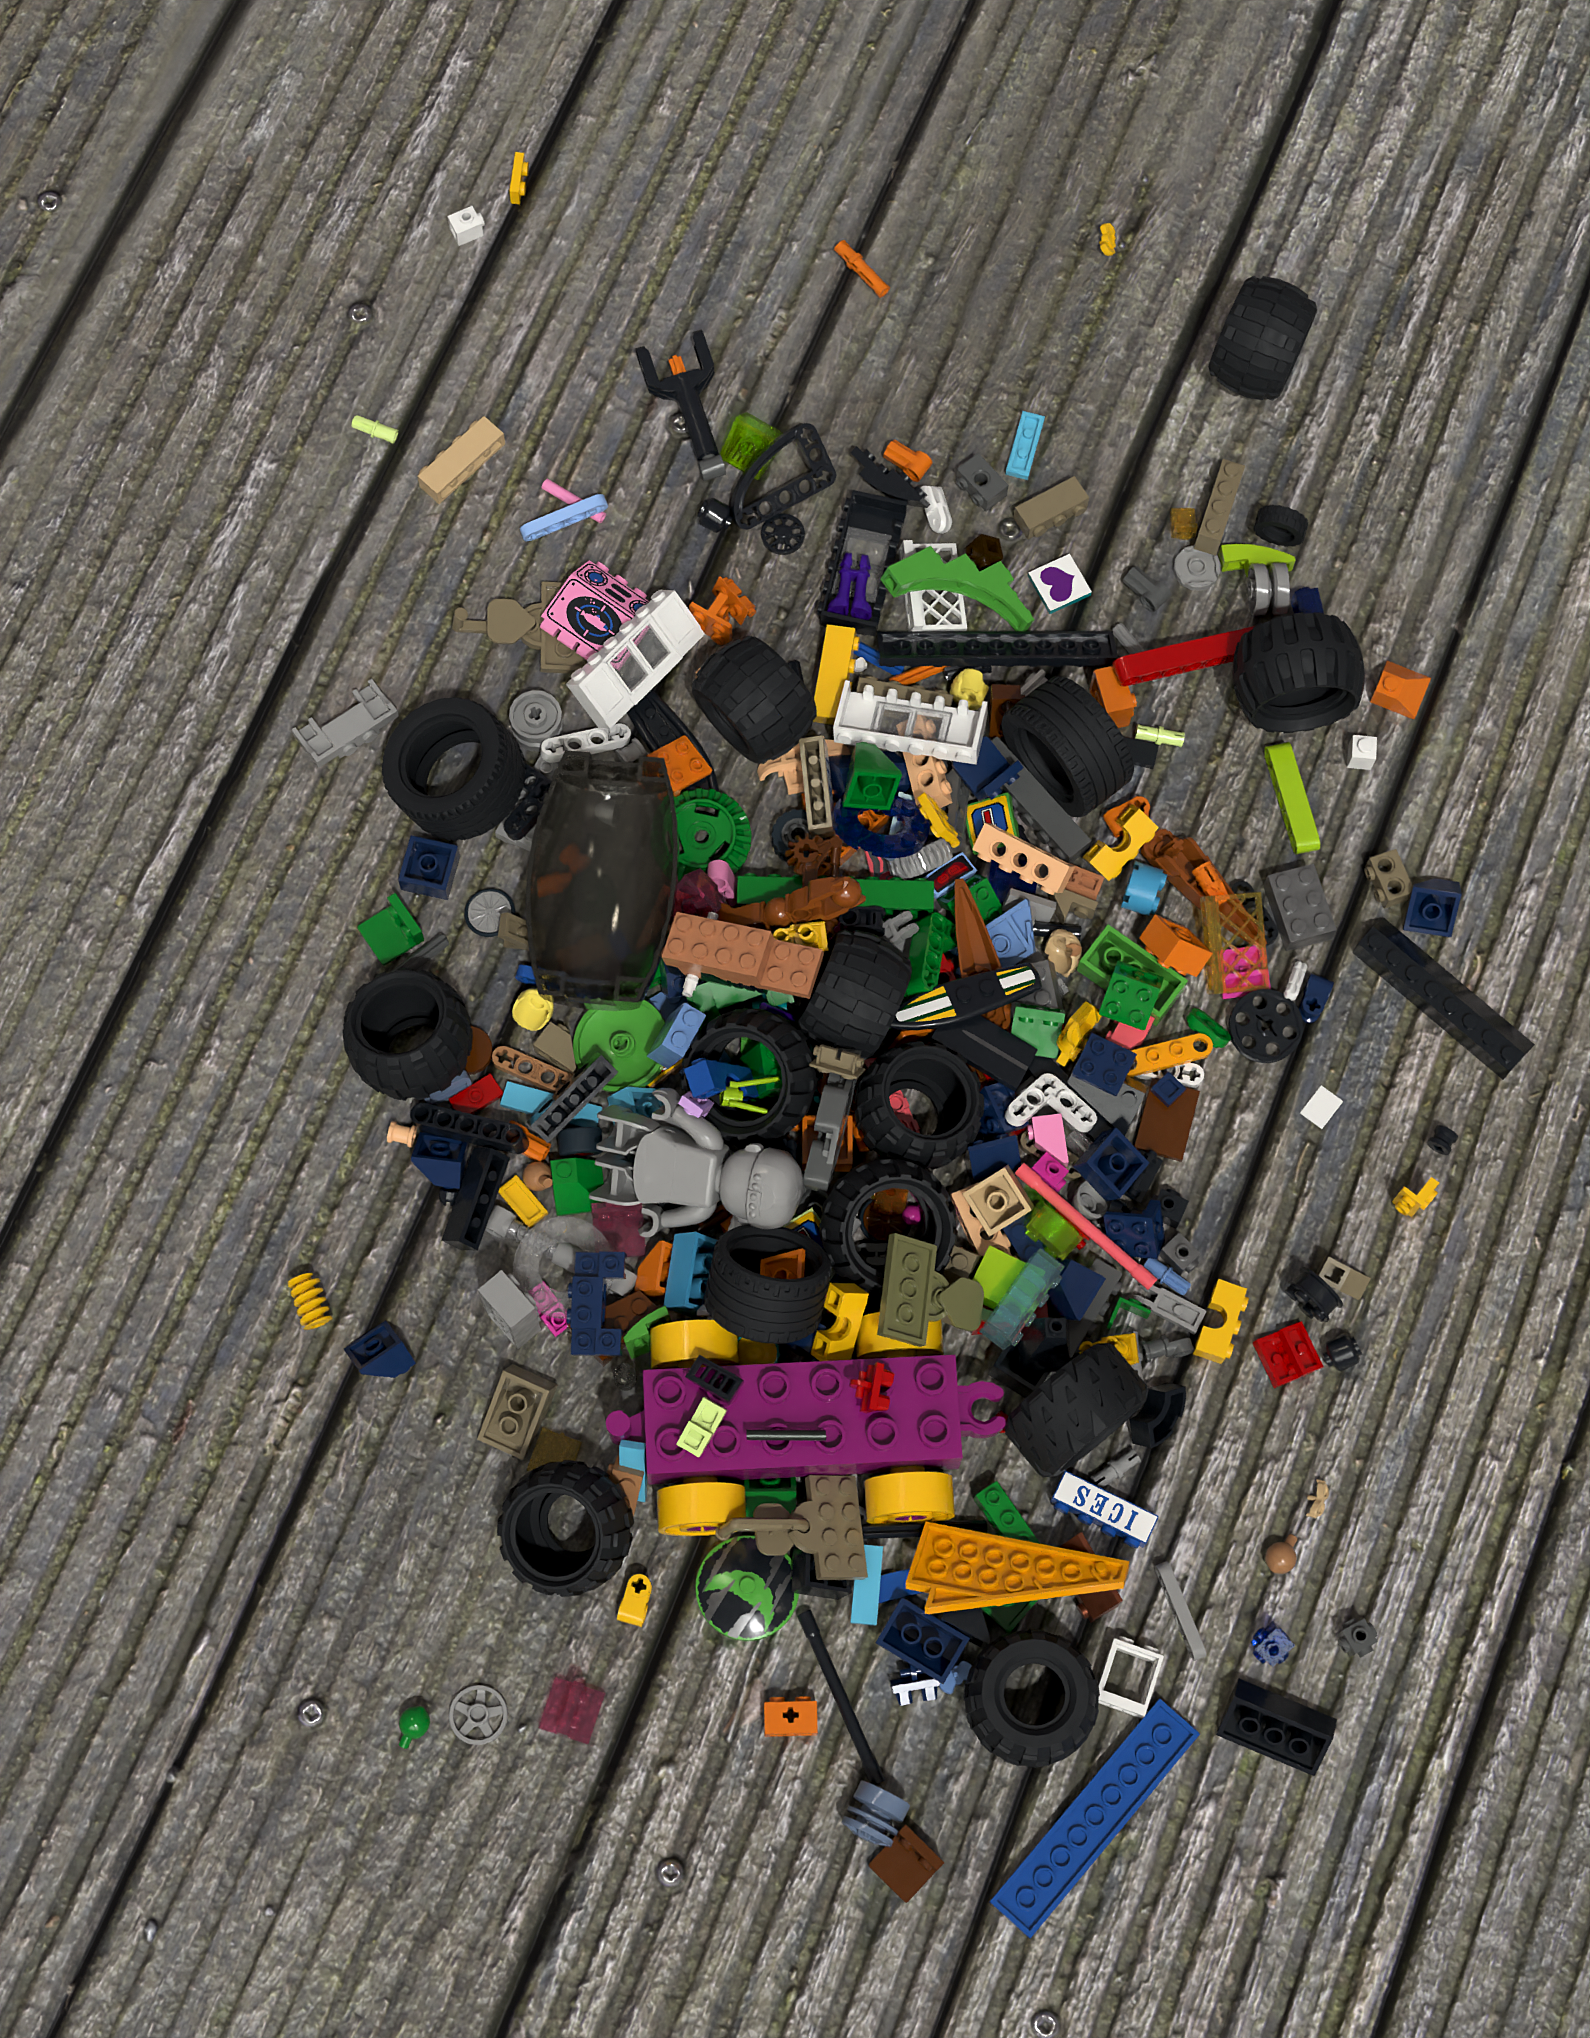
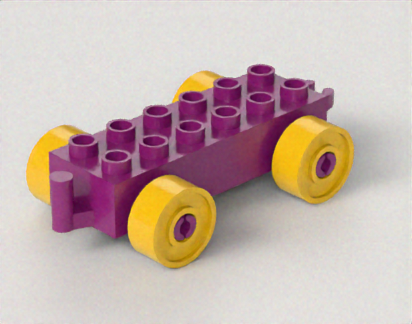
M880 1312L871 1313L862 1317L856 1338L857 1359L755 1365H739L737 1335L722 1328L715 1320H685L661 1324L650 1330L652 1370H643L644 1411L628 1417L621 1410L613 1411L606 1418V1428L609 1432L610 1440L616 1445H620L621 1440L646 1443L648 1484L683 1483L657 1491L658 1532L661 1534L672 1536L716 1535V1529L732 1518H746L745 1487L739 1484L720 1483L718 1481L807 1477L809 1475L891 1472V1474L872 1477L864 1481L867 1522L871 1524L939 1522L955 1517L952 1475L940 1472H925V1470L959 1469L963 1458L961 1437L988 1438L1001 1432L1006 1425L1004 1417L996 1416L988 1421H979L972 1415L971 1407L973 1402L981 1398L998 1402L1002 1399L1004 1391L992 1382L980 1381L971 1383L968 1386H959L957 1384L956 1356L944 1355L941 1319L935 1322H928L926 1346L918 1347L877 1335ZM699 1355L744 1380L742 1387L730 1405L685 1378ZM876 1362L884 1364V1369L895 1374L891 1387H880L879 1394L890 1397L889 1409L869 1413L859 1412L861 1399L855 1398L856 1389L849 1386L850 1380H858L859 1372H866L867 1365H875ZM702 1364L695 1376L700 1378L706 1366ZM710 1370L704 1381L708 1383L715 1372ZM719 1375L713 1386L717 1388L724 1377ZM728 1380L722 1389L724 1393L727 1392L732 1382ZM703 1397H706L726 1408L727 1412L702 1455L697 1457L676 1444L686 1425L691 1421ZM747 1430H826V1441L747 1440Z

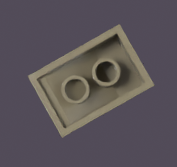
M513 1364L504 1369L477 1440L524 1460L551 1405L558 1384Z

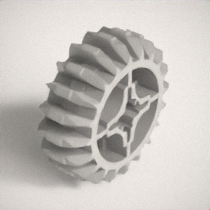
M937 838L899 853L893 861H888L887 864L893 878L899 877L907 880L942 866L950 861L953 855L949 843L943 838Z

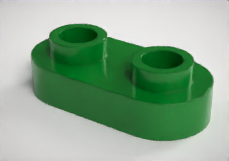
M1193 1008L1186 1016L1188 1026L1195 1032L1209 1036L1213 1047L1224 1048L1231 1040L1228 1031L1204 1011Z

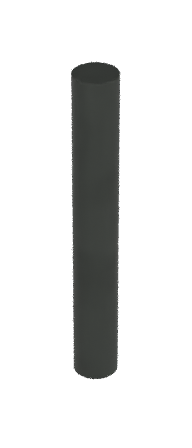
M747 1430V1440L826 1441V1430Z

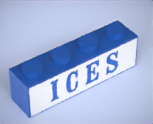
M1067 1471L1063 1473L1050 1503L1054 1504V1509L1064 1514L1071 1512L1078 1516V1521L1089 1526L1093 1523L1101 1527L1100 1531L1108 1536L1115 1537L1116 1534L1125 1539V1544L1136 1549L1139 1546L1143 1548L1147 1544L1159 1517Z

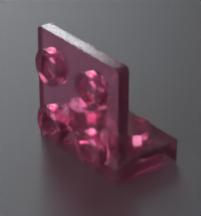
M607 1202L591 1203L595 1253H599V1251L625 1252L627 1257L645 1256V1237L640 1236L637 1231L644 1225L643 1213H641L642 1203L632 1206H621Z

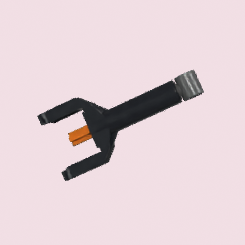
M702 330L693 332V340L695 343L694 350L701 370L698 368L686 372L681 356L677 357V355H674L672 359H668L673 376L663 378V381L659 382L649 350L642 346L635 348L648 392L663 400H672L678 403L698 461L703 481L726 475V470L699 396L709 385L715 372L714 362Z

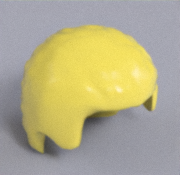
M967 668L961 671L953 680L950 694L953 695V701L957 705L959 700H966L969 704V710H978L985 700L989 686L984 683L983 674L979 670Z
M527 989L521 992L512 1008V1016L522 1028L530 1031L540 1030L553 1015V1000L549 993L543 989Z

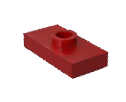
M490 1073L448 1100L454 1110L474 1115L501 1098L503 1091Z

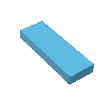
M1022 411L1005 475L1028 480L1045 416Z
M621 1440L619 1445V1465L644 1471L638 1501L645 1502L647 1498L646 1443Z
M864 1545L868 1577L864 1580H854L851 1624L877 1626L883 1546Z

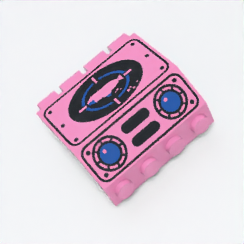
M590 560L569 576L541 615L544 621L540 625L541 629L553 637L561 631L557 640L571 650H574L580 644L576 653L586 660L592 654L599 652L604 647V642L610 637L615 636L620 631V626L630 621L640 607L649 603L645 599L647 595L636 587L632 590L626 586L628 582L621 576L616 575L613 577L608 573L609 569L600 562L594 564ZM649 625L632 640L636 646L650 628ZM625 647L610 664L619 671L631 653Z

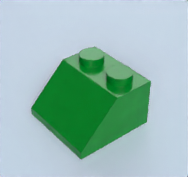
M796 1477L744 1480L746 1517H753L755 1508L764 1503L780 1504L790 1514L796 1508Z

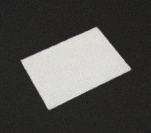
M1321 1085L1300 1114L1323 1129L1343 1101Z

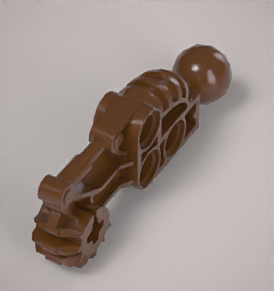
M805 833L804 839L796 835L795 842H788L789 849L785 851V856L789 858L787 865H795L794 873L803 876L802 888L808 886L810 880L818 879V870L830 852L831 877H839L842 839L840 837L834 836L823 841L821 837L814 836L810 840L809 833ZM804 851H809V857H804ZM839 916L830 920L816 919L808 922L824 921L827 942L829 943V938L835 934L834 928L838 926L836 918Z

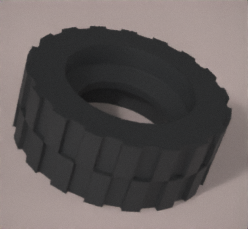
M1269 505L1259 509L1253 530L1257 536L1269 543L1293 547L1300 545L1301 542L1303 543L1309 522L1297 510L1281 505Z

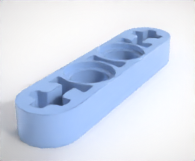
M597 494L528 522L520 527L523 540L532 541L601 513L608 508L607 501L603 494Z

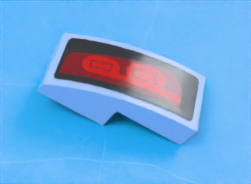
M962 852L951 858L947 863L937 867L924 878L928 879V881H934V898L937 899L955 888V879L963 878L966 880L974 876L977 869Z

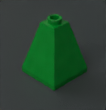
M867 742L855 744L845 786L843 807L890 810L902 777V772L875 744H868Z

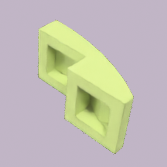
M703 1397L676 1445L700 1457L724 1418L727 1409Z

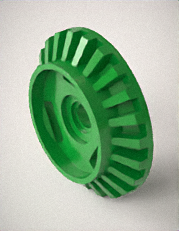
M698 788L693 791L682 792L681 795L673 797L661 809V813L656 818L652 834L653 848L663 869L675 880L694 887H707V868L711 862L710 857L725 841L730 846L718 860L727 862L734 875L747 860L752 843L750 823L743 809L727 794L717 792L714 789L704 790ZM696 807H710L718 810L719 815L714 817L695 813ZM700 831H705L709 834L708 841L702 844L698 843L695 840L696 834ZM678 832L684 850L683 854L676 855L671 840V833Z

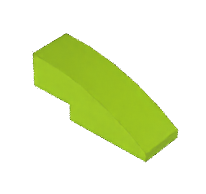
M1252 544L1221 545L1218 553L1221 572L1244 569L1246 577H1248L1250 564L1263 563L1269 569L1272 563L1284 562L1289 572L1292 571L1296 561L1294 556L1285 552Z

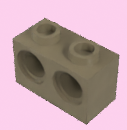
M1397 849L1369 858L1364 869L1368 881H1372L1375 888V898L1379 903L1381 902L1383 908L1386 909L1409 901L1413 885ZM1378 866L1386 867L1388 872L1380 871ZM1387 887L1395 888L1398 894L1390 893Z

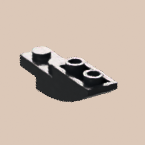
M856 446L850 452L865 467L859 475L885 496L908 502L907 505L928 508L931 505L924 499L927 494L918 485L913 488L910 485L913 480L903 471L900 474L893 468L889 471L882 463L877 466L873 462L876 457L868 449L862 451Z

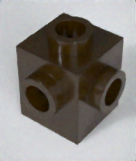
M980 534L964 548L965 553L975 563L979 571L1003 559L1000 539Z

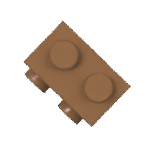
M617 1455L615 1463L609 1464L607 1473L610 1475L609 1479L615 1485L619 1484L627 1495L624 1499L627 1507L632 1509L634 1517L644 1471L619 1465V1456Z

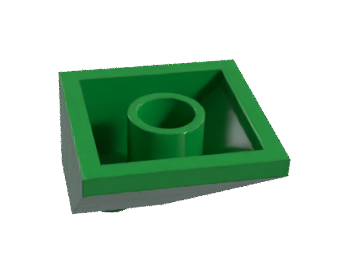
M581 1158L550 1160L557 1216L607 1211L606 1202L589 1199L591 1192L604 1185L602 1166L595 1165V1160Z

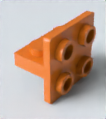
M720 592L708 610L691 602L689 611L706 635L710 636L718 645H725L732 641V624L729 623L730 607L727 595Z

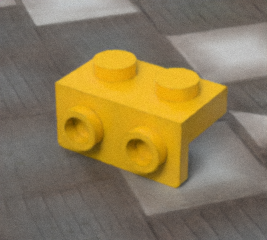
M1431 1177L1417 1195L1404 1186L1392 1203L1395 1204L1398 1212L1405 1216L1409 1215L1412 1218L1419 1208L1424 1211L1438 1194L1434 1189L1438 1186L1439 1182Z

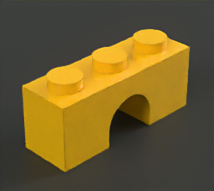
M1133 804L1116 821L1123 830L1121 843L1115 847H1108L1105 843L1098 840L1082 857L1108 881L1121 873L1122 867L1126 862L1137 856L1140 847L1144 843L1151 841L1155 836V831L1159 828L1142 810Z
M1221 1279L1217 1280L1207 1308L1216 1310L1221 1314L1223 1326L1217 1329L1203 1326L1199 1332L1193 1355L1222 1364L1225 1358L1230 1359L1234 1344L1230 1343L1232 1335L1238 1334L1242 1322L1238 1320L1240 1311H1245L1249 1297L1245 1296L1247 1288Z
M854 1283L829 1284L823 1307L836 1315L837 1319L831 1328L817 1330L811 1350L812 1356L819 1361L851 1360L869 1293Z

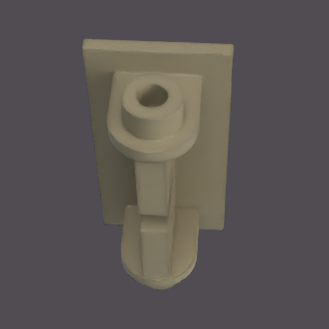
M823 1044L815 1046L813 1055L817 1057L809 1064V1066L817 1068L820 1072L836 1073L841 1075L842 1078L850 1080L857 1079L865 1071V1068H862L864 1058H861L859 1054L843 1050L841 1057L837 1058L838 1049Z

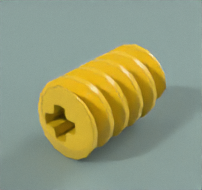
M313 1273L296 1276L287 1283L288 1287L292 1289L291 1296L296 1298L293 1303L294 1306L299 1307L296 1313L302 1317L300 1324L305 1326L304 1330L321 1327L333 1319L332 1316H324V1313L330 1308L329 1306L321 1307V1304L327 1299L326 1297H318V1294L323 1292V1288H315L320 1279L312 1278Z

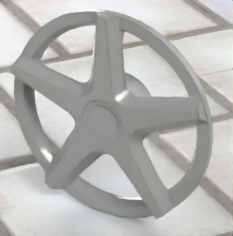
M473 1685L463 1689L455 1696L449 1709V1723L452 1731L460 1740L471 1745H484L493 1742L503 1732L508 1720V1708L505 1700L499 1692L485 1685ZM477 1690L474 1705L470 1706L458 1702L465 1693ZM485 1690L494 1694L502 1706L486 1707ZM454 1709L468 1717L459 1731L453 1719ZM503 1714L501 1726L493 1734L488 1719ZM478 1726L486 1739L472 1740L466 1738L465 1735Z

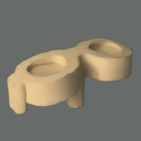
M1316 1479L1318 1483L1317 1496L1308 1495L1307 1497L1308 1500L1314 1501L1310 1512L1306 1514L1308 1517H1319L1325 1510L1324 1501L1329 1496V1489L1323 1480Z

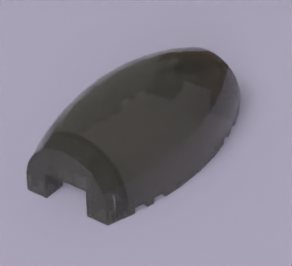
M565 750L552 776L548 793L545 794L540 816L538 815L527 868L526 925L531 965L538 994L549 1002L576 1008L605 1011L638 1009L650 988L660 964L661 953L666 945L669 928L673 920L678 889L680 856L678 821L666 762L664 758L639 756V763L593 760L590 752Z

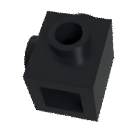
M1161 1189L1159 1195L1153 1194L1151 1200H1160L1163 1223L1177 1229L1189 1201L1180 1197V1194L1172 1189Z

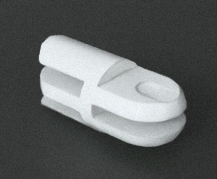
M922 486L921 489L927 494L924 499L931 504L928 508H924L931 529L941 534L948 532L952 526V518L942 487Z

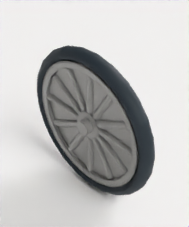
M494 888L480 890L466 904L464 910L466 924L479 936H498L501 914L508 912L515 915V905L511 897L501 890Z

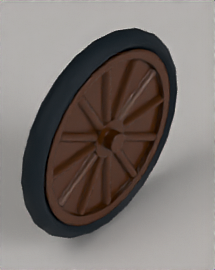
M886 1195L876 1196L868 1200L863 1205L859 1215V1220L861 1221L860 1228L863 1234L874 1243H888L889 1235L893 1233L907 1236L911 1225L905 1223L902 1218V1212L906 1205L897 1198Z

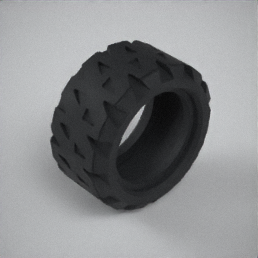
M1098 1343L1068 1362L1023 1400L1008 1416L1004 1431L1039 1476L1055 1477L1087 1455L1135 1414L1146 1402L1149 1389L1113 1344Z

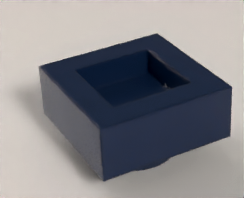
M1168 1072L1150 1091L1169 1107L1186 1091V1088Z

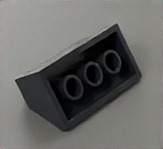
M1238 1678L1229 1697L1216 1735L1315 1776L1334 1738L1337 1719Z

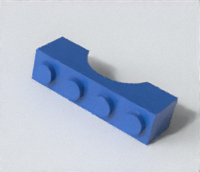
M706 1058L696 1059L691 1062L692 1066L684 1069L693 1098L704 1100L725 1091L726 1086H729V1081L754 1080L750 1068L742 1067L739 1064L731 1065L728 1062L721 1063L717 1060H706ZM756 1085L738 1087L739 1090L743 1091L742 1103L759 1096Z

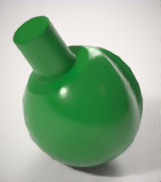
M411 1706L400 1715L399 1728L403 1734L398 1743L400 1747L407 1749L412 1739L422 1737L428 1730L430 1716L423 1706Z

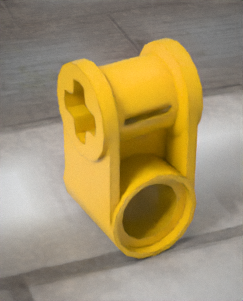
M636 1574L629 1579L619 1607L617 1621L639 1627L643 1626L652 1591L651 1582L645 1575ZM643 1580L644 1586L647 1587L646 1590L636 1593L633 1585Z

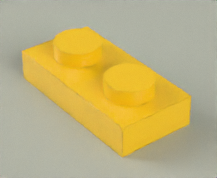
M515 152L509 191L511 204H520L521 196H525L526 182H523L524 176H528L529 162H525L524 153Z

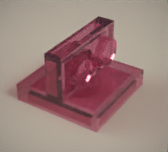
M555 1677L538 1728L589 1745L605 1693L585 1687L583 1683L577 1681L572 1683Z

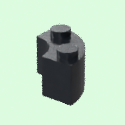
M1163 1383L1148 1388V1395L1143 1408L1136 1416L1129 1419L1133 1444L1153 1448L1171 1436L1174 1432L1172 1428L1178 1417L1182 1418L1184 1412L1186 1386Z

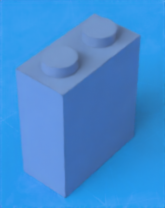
M684 1002L668 1016L647 1057L667 1069L684 1057L706 1015Z

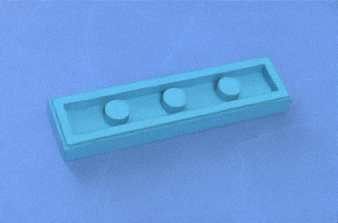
M507 1081L500 1106L534 1115L554 1094ZM588 1103L567 1125L574 1127H597L600 1120L597 1118V1113L602 1111L603 1108Z

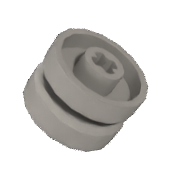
M1263 563L1250 564L1247 594L1251 615H1265L1268 609L1274 615L1287 613L1290 583L1286 563H1272L1269 569Z
M531 690L522 693L513 701L509 712L510 727L513 737L522 748L540 752L544 740L562 736V711L559 702L551 694L544 691Z

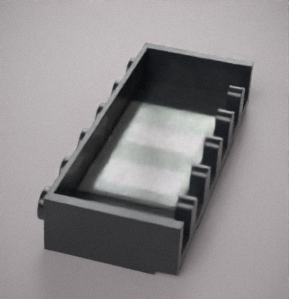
M856 490L852 491L851 498H846L844 512H847L845 519L841 518L838 531L842 533L841 538L835 540L833 553H836L835 560H830L828 573L831 574L829 581L825 580L822 594L826 595L824 602L820 601L817 615L821 616L820 626L827 627L828 624L855 628L856 634L876 637L888 590L880 579L887 567L895 562L908 502ZM845 553H852L851 569L860 570L859 562L861 555L869 556L871 569L869 570L870 577L867 580L866 601L872 608V617L869 620L851 616V606L856 582L852 581L848 615L827 612L829 603L837 596L839 590L840 563Z

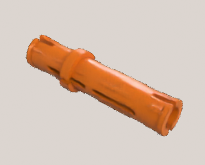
M845 240L840 241L835 246L834 251L847 263L846 266L849 269H853L874 290L879 298L888 293L890 287L865 263L860 253H856Z

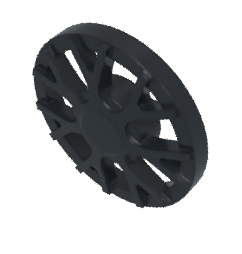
M777 514L766 520L761 529L762 542L774 554L788 555L794 553L804 542V526L793 515ZM781 519L782 524L777 526L774 521ZM788 520L794 522L790 527L785 525ZM767 527L774 528V532H767L765 530ZM800 529L801 534H792V530ZM774 537L775 541L769 545L766 540ZM792 538L798 542L795 546L790 543ZM778 544H786L785 550L778 549Z

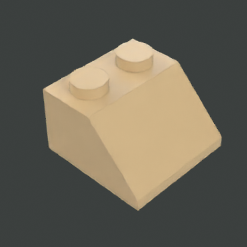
M1006 1165L962 1193L989 1236L1027 1214L1035 1207L1009 1165Z

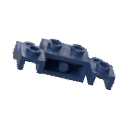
M576 1252L575 1275L573 1276V1282L568 1284V1298H572L571 1308L567 1309V1324H570V1328H572L571 1355L622 1356L621 1337L623 1336V1330L605 1329L606 1279H626L624 1271L627 1254L625 1252Z

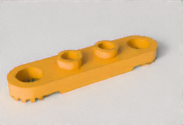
M1198 1033L1131 1050L1137 1054L1134 1060L1136 1068L1130 1070L1127 1076L1134 1077L1205 1059L1212 1051V1040L1209 1036ZM1194 1042H1204L1207 1046L1204 1052L1196 1051L1193 1047Z

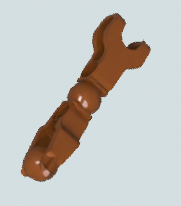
M849 876L827 877L810 880L808 886L797 889L791 894H785V898L775 897L768 901L767 904L765 901H762L761 903L731 908L728 904L720 903L706 908L703 912V917L707 918L709 912H714L718 914L717 920L773 931L774 927L785 928L792 922L798 924V922L803 923L816 919H833L848 912L850 908L864 903L866 896L862 894L859 882Z

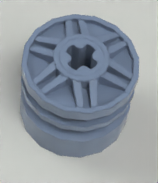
M861 1780L853 1797L862 1804V1807L859 1809L849 1806L847 1809L848 1812L856 1816V1820L844 1816L841 1823L848 1827L856 1836L872 1844L884 1845L890 1848L893 1840L885 1836L884 1832L897 1835L898 1830L890 1825L889 1822L891 1819L903 1822L910 1805L888 1791Z

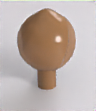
M540 1161L528 1164L523 1171L524 1184L533 1191H543L551 1187L553 1183L551 1168L546 1163Z
M1289 1534L1284 1542L1274 1543L1267 1549L1265 1561L1273 1573L1284 1574L1294 1568L1297 1561L1296 1552L1293 1548L1298 1540L1296 1536Z

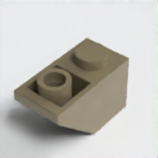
M1325 1255L1316 1272L1329 1286L1357 1300H1360L1371 1279L1328 1255Z

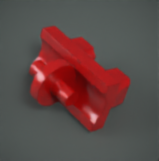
M876 1362L875 1365H867L866 1372H859L858 1380H850L849 1386L856 1389L855 1398L861 1399L859 1412L869 1413L889 1409L890 1397L879 1394L880 1387H891L895 1374L884 1369V1364Z

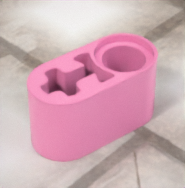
M713 860L708 864L707 888L716 904L725 903L730 907H734L737 904L738 881L727 862Z

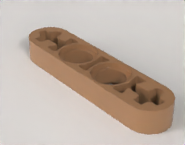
M499 1046L492 1053V1061L497 1069L553 1094L563 1086L559 1084V1088H555L559 1083L560 1077H563L561 1080L565 1084L573 1076L507 1046ZM504 1053H507L508 1059L513 1062L515 1061L514 1069H511V1062L504 1060L503 1063H499L500 1061L497 1056H503ZM529 1062L533 1066L532 1071L528 1074L521 1073L518 1069L520 1064ZM552 1072L555 1075V1079L552 1083L546 1084L541 1080L542 1074Z

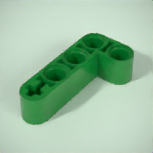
M934 912L916 922L919 930L912 936L908 958L911 961L912 974L906 993L910 998L921 992L933 991V987L938 985L942 954L957 947L956 925L938 912Z

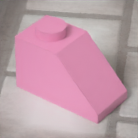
M1062 1114L1032 1117L1031 1125L1027 1126L1029 1140L1033 1139L1034 1147L1044 1154L1046 1152L1049 1153L1061 1165L1068 1167L1069 1161Z

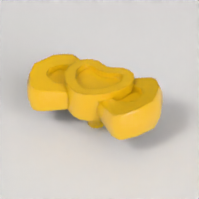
M1104 223L1100 226L1102 236L1099 244L1104 255L1112 256L1115 254L1114 248L1116 247L1115 229L1111 223Z

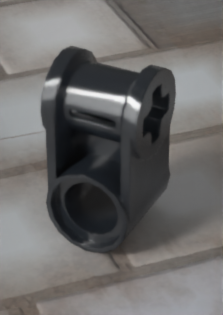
M879 906L850 908L848 912L838 917L840 930L846 929L850 932L859 930L881 937L885 935L883 917L886 915V910ZM847 919L856 920L852 924L845 923V920Z

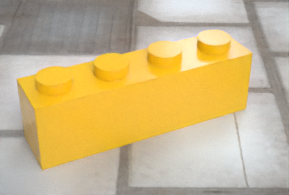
M827 624L814 696L817 717L813 722L834 725L845 680L849 681L850 673L854 674L856 659H853L854 651H858L860 637L856 635L855 628Z

